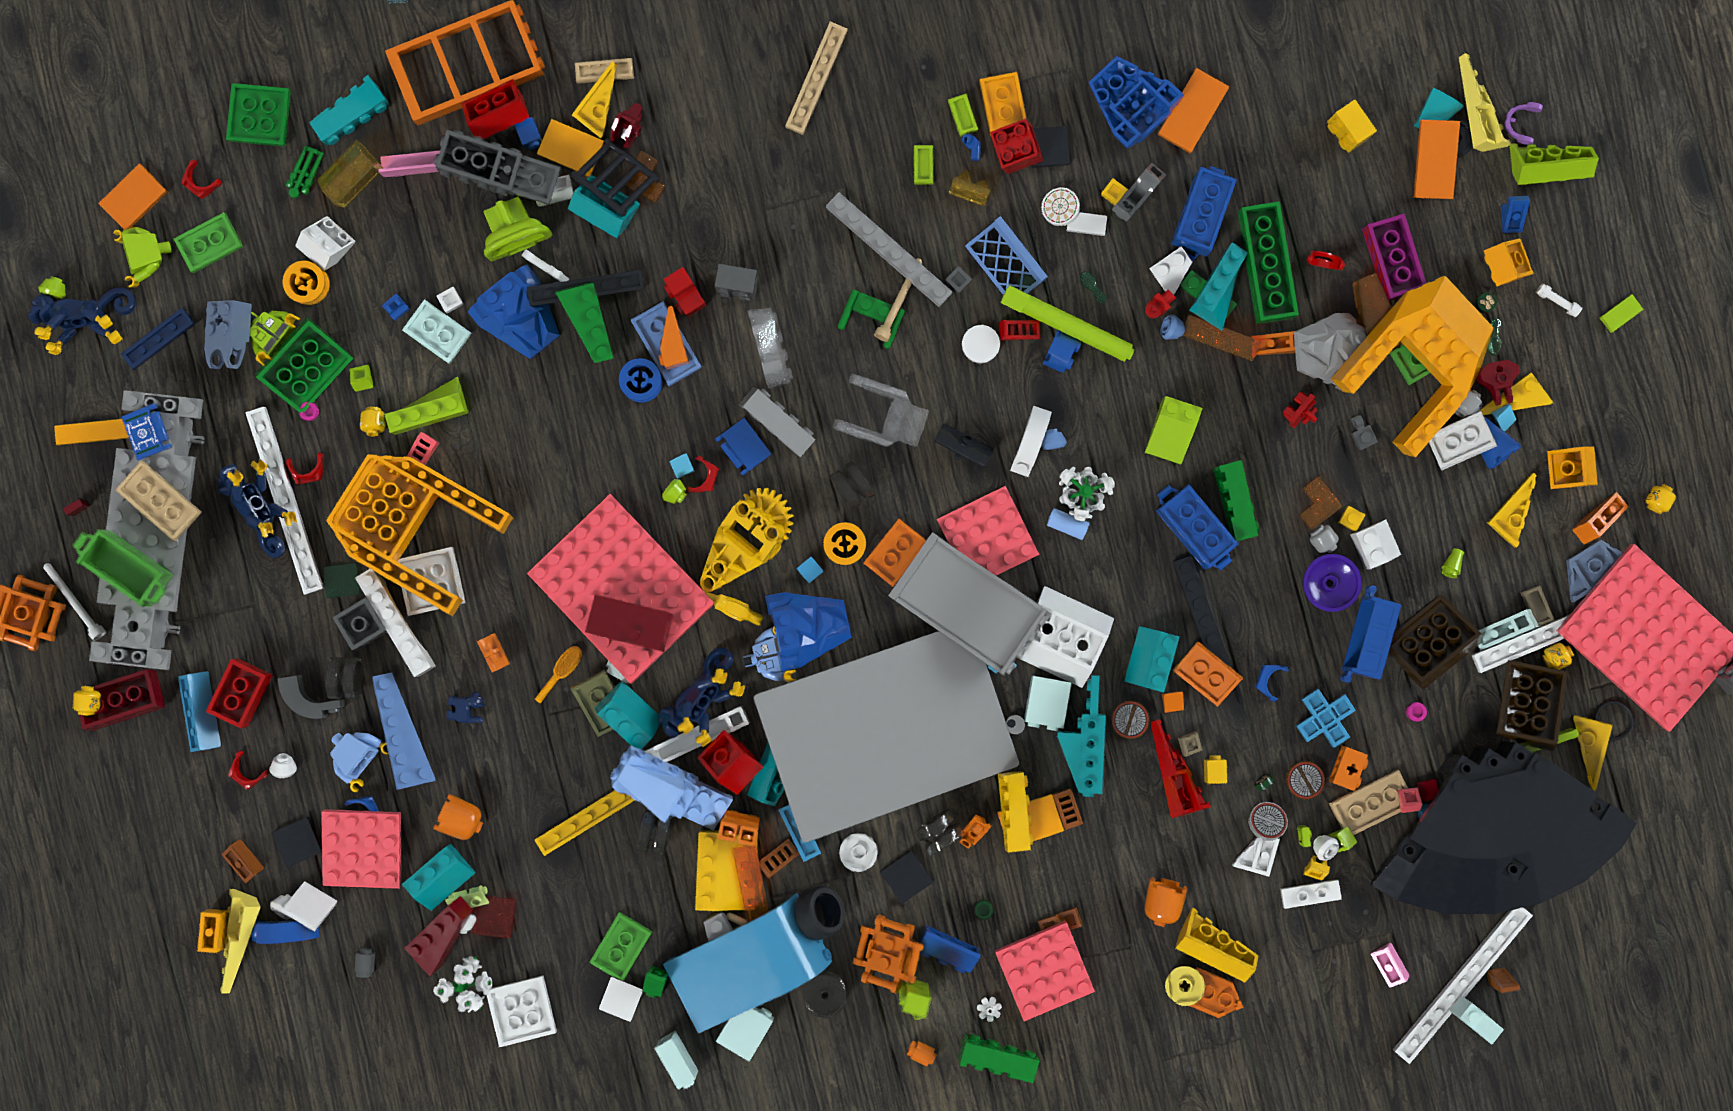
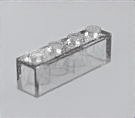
M771 308L748 310L768 390L790 385V379H793L791 368H786L785 361L788 360L786 349H781L780 342L784 341L781 331H777L775 324L779 323L776 312L772 313Z

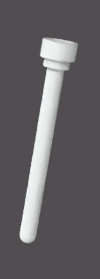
M46 563L44 570L87 625L90 638L96 641L103 637L106 631L102 625L99 626L94 623L52 565Z

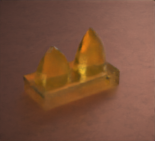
M966 170L957 177H954L949 194L985 206L990 189H988L985 180H981L976 184L971 183L970 174Z

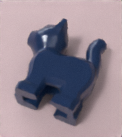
M473 692L469 697L449 696L448 705L455 706V712L447 710L446 718L448 720L470 724L475 722L481 724L483 722L480 716L472 717L471 707L481 708L486 705L480 693Z

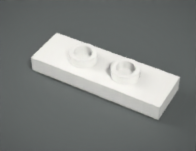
M1337 879L1280 889L1284 909L1342 899Z

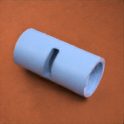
M1053 508L1047 526L1083 540L1089 522L1078 521L1074 519L1073 515Z

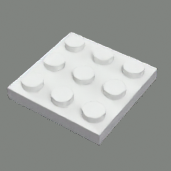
M453 547L399 559L398 562L461 598L463 600L461 604L466 603ZM402 587L408 616L439 609Z
M543 975L489 989L487 998L499 1047L557 1032Z

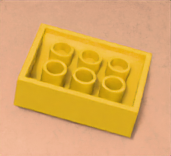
M700 830L698 836L695 910H755L758 832L755 846L738 843L739 835L736 836L735 842L718 839L719 830Z

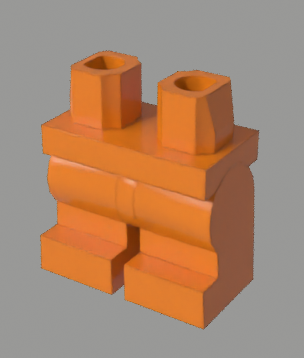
M726 810L721 820L718 839L735 842L736 836L739 835L738 843L755 846L760 817Z

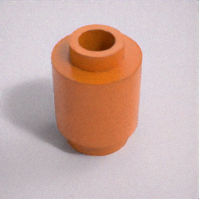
M912 1041L906 1055L927 1067L928 1064H933L937 1054L934 1053V1048L920 1041Z

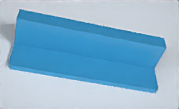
M209 672L178 676L190 751L195 752L220 747L221 742L216 716L206 712L213 697Z

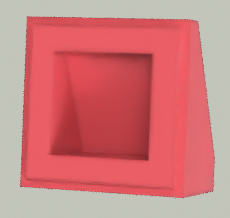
M1418 788L1398 790L1401 813L1421 810L1422 801Z

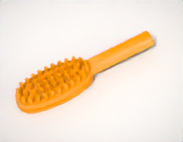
M572 646L560 656L555 664L553 676L536 696L535 700L541 703L558 680L566 678L577 667L582 658V650L579 647Z

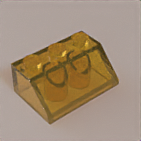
M356 140L317 180L322 192L335 206L344 208L379 173V169H383V167Z

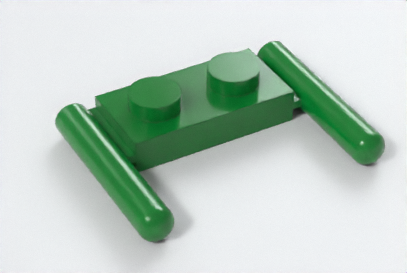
M852 289L837 327L840 330L845 329L852 310L884 323L893 305ZM901 308L890 327L891 336L888 342L884 341L883 346L887 349L891 347L905 313V310Z

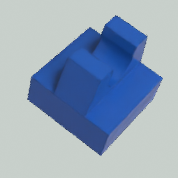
M395 294L382 305L394 321H397L410 310L398 294Z

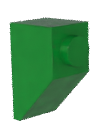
M651 965L646 974L642 991L652 998L661 997L668 978L667 971Z

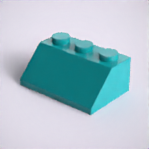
M593 175L587 178L591 183L596 179ZM603 182L598 188L606 194L612 187ZM580 185L573 192L568 210L604 230L609 235L618 238L627 228L640 203L635 201L626 210L627 214L623 217L584 186ZM619 191L612 199L621 205L628 196Z
M1139 626L1124 682L1164 693L1179 636Z
M623 681L595 707L597 715L631 746L637 749H642L652 739L660 725L658 720L659 714Z
M449 844L402 885L416 901L432 911L476 872L455 847Z

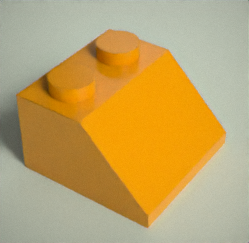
M1520 238L1503 242L1484 250V259L1492 272L1491 278L1496 283V286L1534 274Z
M1594 447L1547 451L1551 489L1598 485Z

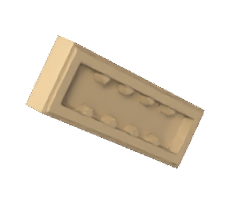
M632 58L575 63L576 82H597L612 61L617 64L614 80L634 79Z

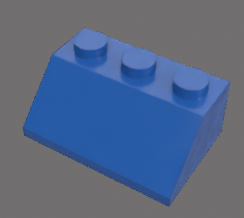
M928 925L925 926L919 939V943L924 944L923 950L920 951L921 955L928 958L930 955L936 957L937 962L946 966L949 963L955 966L954 969L961 973H965V971L971 973L981 956L979 948Z

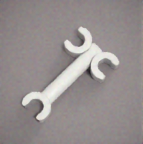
M525 250L521 255L553 276L556 280L560 282L569 280L561 271H558L552 265H548L528 250Z

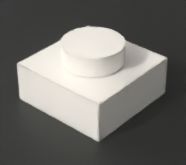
M454 287L437 295L446 313L464 305Z

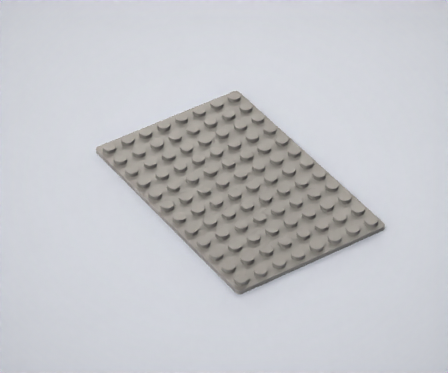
M940 631L754 696L769 746L803 842L812 841L1019 765V760L986 663Z

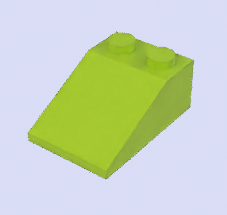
M1168 396L1162 398L1145 453L1182 464L1202 408Z

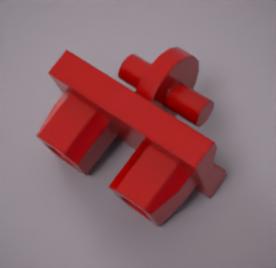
M1169 289L1162 295L1158 292L1149 301L1150 303L1146 305V315L1152 319L1160 315L1162 316L1171 308L1169 304L1176 297Z
M1299 392L1294 402L1299 404L1300 407L1295 410L1291 406H1287L1283 411V416L1294 429L1300 422L1306 425L1309 421L1313 423L1317 421L1314 414L1318 410L1313 407L1316 404L1314 400L1316 397L1313 394L1308 396L1305 393Z

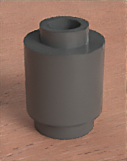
M360 948V951H357L355 954L354 972H356V977H371L372 972H374L375 952H372L371 948Z

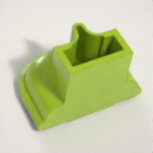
M519 196L508 201H498L494 207L483 211L492 231L485 240L486 248L484 249V255L490 261L516 254L552 236V232L547 226L537 219L529 218Z

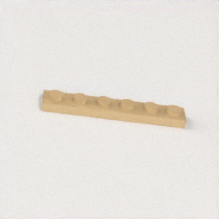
M833 22L829 23L785 127L802 135L804 134L848 32L847 28Z

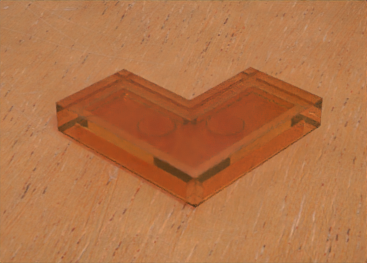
M640 151L636 158L652 171L658 162L657 159ZM639 171L625 187L635 191L648 177ZM654 182L642 196L657 203L665 189V185Z
M1319 476L1302 488L1314 503L1299 515L1310 530H1313L1342 507Z

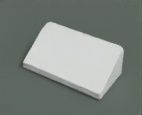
M569 175L558 177L550 204L572 198L574 191ZM536 201V203H537L538 206L547 205V204H544V203H541V202Z

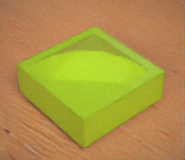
M1305 825L1298 826L1299 844L1303 847H1311L1310 838L1312 833L1309 827Z

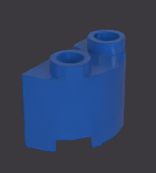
M1057 330L1043 365L1064 373L1065 369L1070 370L1074 359H1071L1073 352H1078L1082 342Z

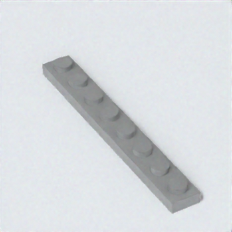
M840 192L826 205V208L939 308L952 295L953 292Z

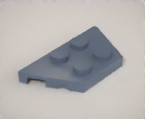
M1597 540L1567 559L1570 600L1575 602L1588 594L1622 555V552L1610 547L1603 540Z

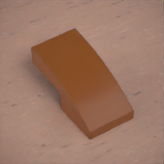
M1077 907L1064 910L1038 921L1041 930L1065 920L1070 930L1083 926Z

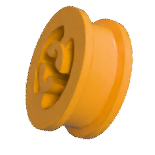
M298 261L290 265L285 271L283 288L292 300L304 305H314L321 302L328 294L330 287L329 277L316 264L310 261ZM307 270L314 271L317 276L318 282L313 280L315 279L314 277L305 272ZM295 285L299 286L298 289L306 292L307 295L300 296L296 291Z
M838 523L832 526L824 538V550L827 556L833 562L841 565H848L858 561L866 548V539L863 532L851 523ZM843 529L851 530L857 536V539L853 540L850 536L846 535V540L850 541V545L847 546L848 551L854 545L858 546L857 552L849 558H841L833 552L835 547L839 551L844 552L843 546L839 545V542L843 541L842 536L836 542H832L833 535Z

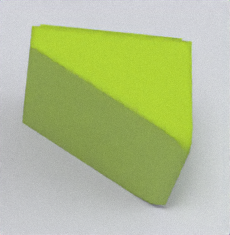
M369 365L350 369V383L354 391L373 388Z
M1348 827L1327 835L1338 840L1339 849L1337 852L1349 850L1357 843Z

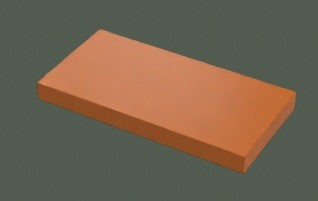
M1196 68L1182 92L1184 97L1172 109L1171 115L1166 119L1158 135L1191 154L1229 86Z
M1420 120L1413 198L1453 199L1460 121Z

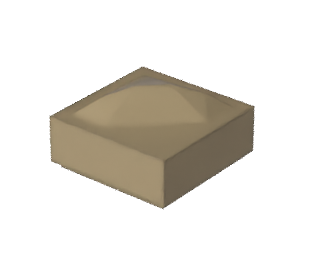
M1194 731L1178 738L1183 756L1187 757L1202 751L1198 732Z

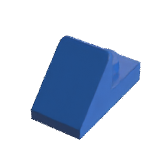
M1528 196L1509 197L1507 204L1501 205L1503 233H1520L1523 231L1530 203Z

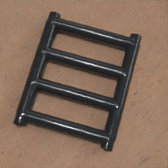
M606 138L605 144L577 172L573 171L571 177L624 217L627 214L626 210L654 182L658 183L661 178L616 142ZM610 149L619 154L592 183L583 177ZM625 160L633 165L606 194L598 188ZM639 171L646 175L648 178L621 205L612 199Z

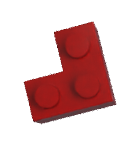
M684 267L664 278L666 284L663 287L671 299L675 297L678 304L675 306L681 315L685 313L688 318L707 306Z

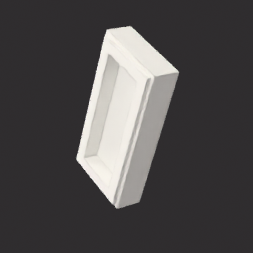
M1079 212L1076 219L1067 225L1066 231L1104 236L1107 216Z

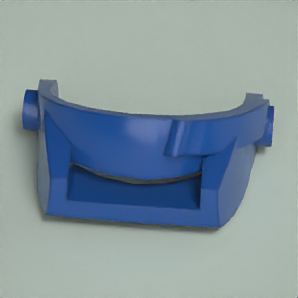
M1262 665L1263 669L1260 670L1255 687L1265 696L1269 697V700L1275 702L1278 698L1270 694L1267 688L1268 679L1276 670L1288 672L1289 669L1284 665Z
M372 796L348 799L344 803L345 806L352 803H360L365 805L369 811H379Z

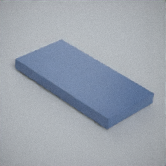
M663 301L631 319V322L668 386H671L702 367L682 332L681 336L689 364L669 370L665 368V365L661 366L658 355L661 354L660 347L668 311Z

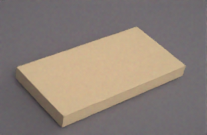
M142 460L116 488L120 495L173 541H177L201 513L196 506Z
M1397 769L1330 802L1329 805L1341 829L1348 827L1352 834L1355 835L1400 813L1398 790L1408 789L1400 771Z

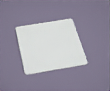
M611 977L599 1009L630 1022L643 991L638 987Z

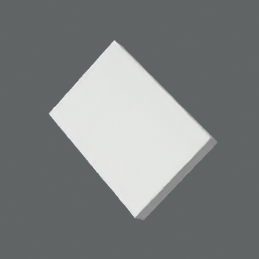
M1481 411L1441 428L1429 441L1441 470L1497 446Z

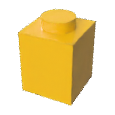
M1210 755L1209 759H1204V781L1208 784L1227 783V760L1221 759V755Z

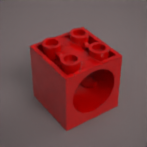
M1026 118L990 132L1001 168L1007 174L1044 161L1032 124Z
M725 730L697 757L717 782L737 795L764 767L741 741Z

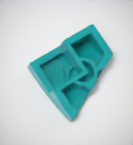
M1432 88L1414 126L1419 128L1420 120L1447 121L1460 111L1463 105L1449 95Z

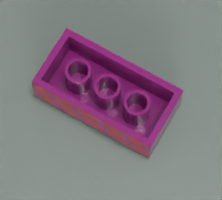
M1405 214L1368 224L1362 229L1384 302L1401 297L1405 292L1421 287L1426 283Z

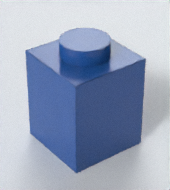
M532 117L525 119L521 123L514 124L525 149L529 148V150L540 146L542 138Z

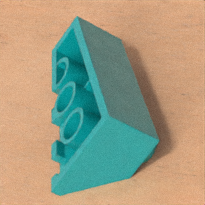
M368 75L363 78L364 83L361 86L355 85L350 89V95L337 99L334 108H326L309 122L326 146L337 143L341 136L352 133L356 126L367 123L371 116L376 113H382L390 104L378 85Z
M1234 243L1227 247L1189 310L1221 331L1224 327L1239 268L1248 254L1247 251Z
M767 742L760 760L764 767L753 778L747 795L761 803L775 806L784 792V787L771 748Z

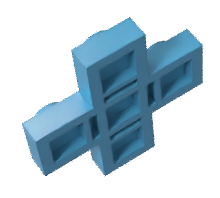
M1315 689L1301 698L1311 716L1295 726L1306 742H1309L1323 732L1331 746L1335 748L1350 738L1340 721L1356 710L1345 694L1329 704L1319 689Z

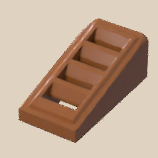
M1069 787L1052 793L1064 829L1067 830L1082 825L1083 822L1072 789ZM1069 795V798H1070V799H1067V800L1062 801V802L1059 801L1060 798H1063V797H1066V796ZM1072 803V806L1064 809H1062L1061 807L1065 804ZM1074 810L1075 812L1073 814L1064 816L1065 812ZM1077 817L1076 821L1067 824L1066 820Z
M788 838L760 859L757 864L765 875L770 878L800 853ZM787 846L792 855L789 856L783 847ZM781 851L786 860L783 861L777 852ZM773 855L780 863L778 866L771 858ZM766 861H768L770 865L773 867L772 870H770L768 866L765 864Z
M1505 968L1487 970L1488 985L1499 992L1505 993L1520 989V985Z

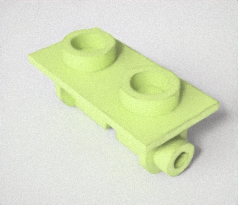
M482 885L469 889V894H467L466 890L453 892L448 896V899H445L446 903L450 905L461 896L471 908L489 904L485 897L487 888Z

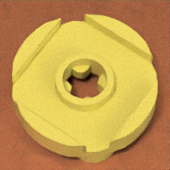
M1181 966L1175 968L1169 974L1165 982L1167 995L1174 1002L1181 1006H1190L1202 999L1205 992V981L1198 970L1189 966ZM1183 980L1190 984L1187 992H1185L1184 988H1180Z

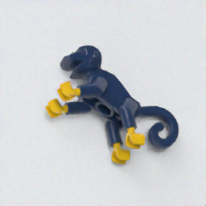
M126 288L111 289L97 302L94 300L63 299L55 303L49 295L41 294L32 301L33 306L28 317L34 324L44 322L47 325L46 328H36L35 334L40 339L48 340L51 337V330H55L58 326L63 329V333L57 338V343L48 342L46 345V350H49L50 354L59 355L62 345L65 346L76 334V328L90 326L94 332L104 338L108 337L112 344L120 342L123 338L117 330L111 333L108 329L113 323L104 314L102 309L114 298L123 296L128 299L127 305L122 307V299L117 298L113 306L118 314L128 315L134 311L136 299L131 291Z
M260 458L258 464L252 461L251 466L257 471L254 483H245L243 473H240L238 467L234 464L222 468L217 478L218 492L228 496L231 495L235 508L245 518L246 524L257 530L258 540L263 551L272 558L282 556L285 552L283 541L278 536H272L268 539L267 533L274 534L271 524L273 517L277 515L280 518H284L287 526H291V522L297 523V518L294 511L288 512L278 504L272 503L267 505L261 495L266 490V474L264 471L267 469V464Z
M726 648L713 650L705 659L703 675L699 676L679 696L675 707H665L660 711L658 720L666 735L675 738L678 736L679 731H684V735H686L693 729L690 721H696L699 723V732L701 733V735L696 737V742L698 744L701 743L702 747L711 742V738L708 735L709 716L705 713L706 709L712 701L719 703L732 698L733 695L742 696L745 686H740V682H734L732 690L729 688L724 691L719 690L717 684H724L726 682L728 673H723V670L731 667L734 656L731 651ZM725 656V659L722 661L718 657ZM713 664L718 668L715 677L712 676Z

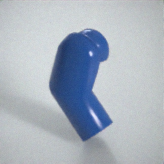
M964 134L962 142L971 150V160L979 161L980 141L972 134Z

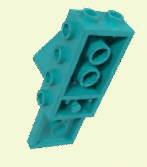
M1092 675V678L1087 680V691H1091V698H1087L1086 710H1090V713H1082V717H1078L1077 729H1081V732L1058 731L1057 735L1078 792L1082 793V796L1094 797V794H1102L1106 715L1098 713L1099 675Z

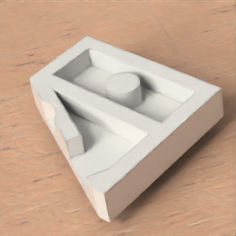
M1181 246L1152 266L1150 270L1166 292L1169 289L1174 295L1190 268L1192 261Z
M1256 836L1237 857L1232 866L1270 876L1280 839L1266 841Z

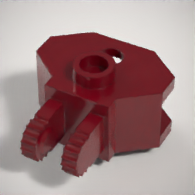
M635 103L628 111L623 110V112L618 113L613 121L610 140L617 141L620 137L626 140L624 147L631 148L635 138L639 136L642 130L640 122L643 108L640 104Z
M1509 360L1488 363L1479 371L1476 382L1487 388L1489 393H1492L1496 406L1502 403L1501 390L1504 391L1506 402L1513 403L1511 387L1515 378L1520 374L1519 365Z

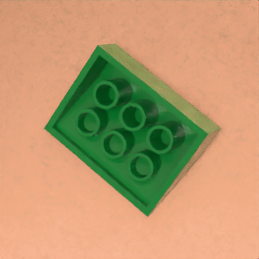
M306 317L270 356L271 360L267 359L264 363L265 366L262 365L255 372L257 379L299 413H304L310 406L308 404L313 403L351 362L353 357L312 320ZM304 402H308L302 409L300 408Z

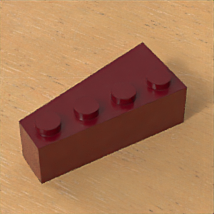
M459 896L404 948L430 977L443 966L446 957L452 950L454 942L457 941L459 933L464 928L473 909Z

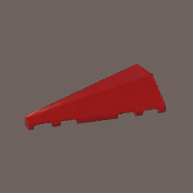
M1161 720L1151 722L1171 819L1210 808L1209 802H1205L1200 794L1202 792L1201 788L1196 787L1192 781V773L1178 749L1174 750L1169 741L1171 739L1170 735L1165 734L1161 728Z

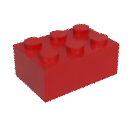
M513 79L461 103L468 127L474 136L482 139H487L491 135L504 131L508 127L529 118L524 98Z
M239 658L231 659L206 712L239 728L248 727L273 675Z

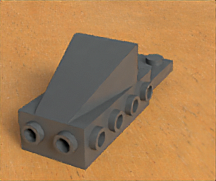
M446 130V134L442 136L440 141V153H437L434 165H436L435 167L441 176L451 178V176L458 177L460 182L470 184V182L477 183L479 188L490 190L494 193L504 196L515 194L550 205L560 173V167L524 156L520 153L521 151L514 148L506 149L495 142L487 143L477 136H472L471 138L458 130Z

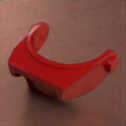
M191 160L183 176L182 185L200 199H203L217 187H220L222 181L217 179L209 186H196L192 180V173L198 162Z
M1311 250L1306 260L1310 265L1334 270H1342L1345 266V263L1338 255L1323 251ZM1315 256L1327 257V258H1330L1331 261H1330V260H1327V259H1323V258H1315Z
M321 452L317 453L316 467L308 474L300 475L293 468L290 458L285 461L297 485L322 479V460H324V456Z
M697 456L695 460L702 461L707 467V478L701 486L697 488L687 487L686 489L692 493L713 491L719 468L703 460V457Z
M241 750L236 753V758L232 763L228 776L246 790H249L260 780L266 778L269 771L265 770L254 780L244 777L239 771V760L244 754Z

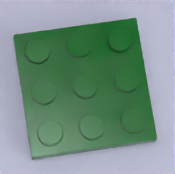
M232 83L226 140L228 142L285 147L291 90L289 88Z

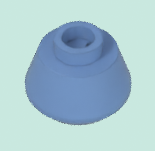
M1171 314L1163 320L1161 335L1164 339H1178L1184 334V323L1176 315Z
M1057 429L1046 430L1041 447L1044 450L1065 447L1067 441L1062 432H1058Z

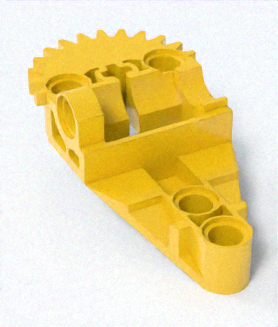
M757 488V493L754 490H750V496L747 493L744 494L745 500L739 499V502L732 507L717 530L700 579V586L705 592L720 589L723 585L765 564L779 552L782 542L788 540L786 534L792 533L788 526L794 524L788 521L789 518L793 517L792 514H787L791 507H785V504L788 502L787 500L780 501L781 494L775 497V490H772L769 494L768 488H764L763 492L761 488ZM745 504L748 506V513L744 509ZM737 522L748 531L755 526L751 534L763 543L760 550L734 530ZM773 528L777 530V536L773 534ZM720 564L723 565L724 571L721 570ZM710 578L714 582L713 586L710 584Z

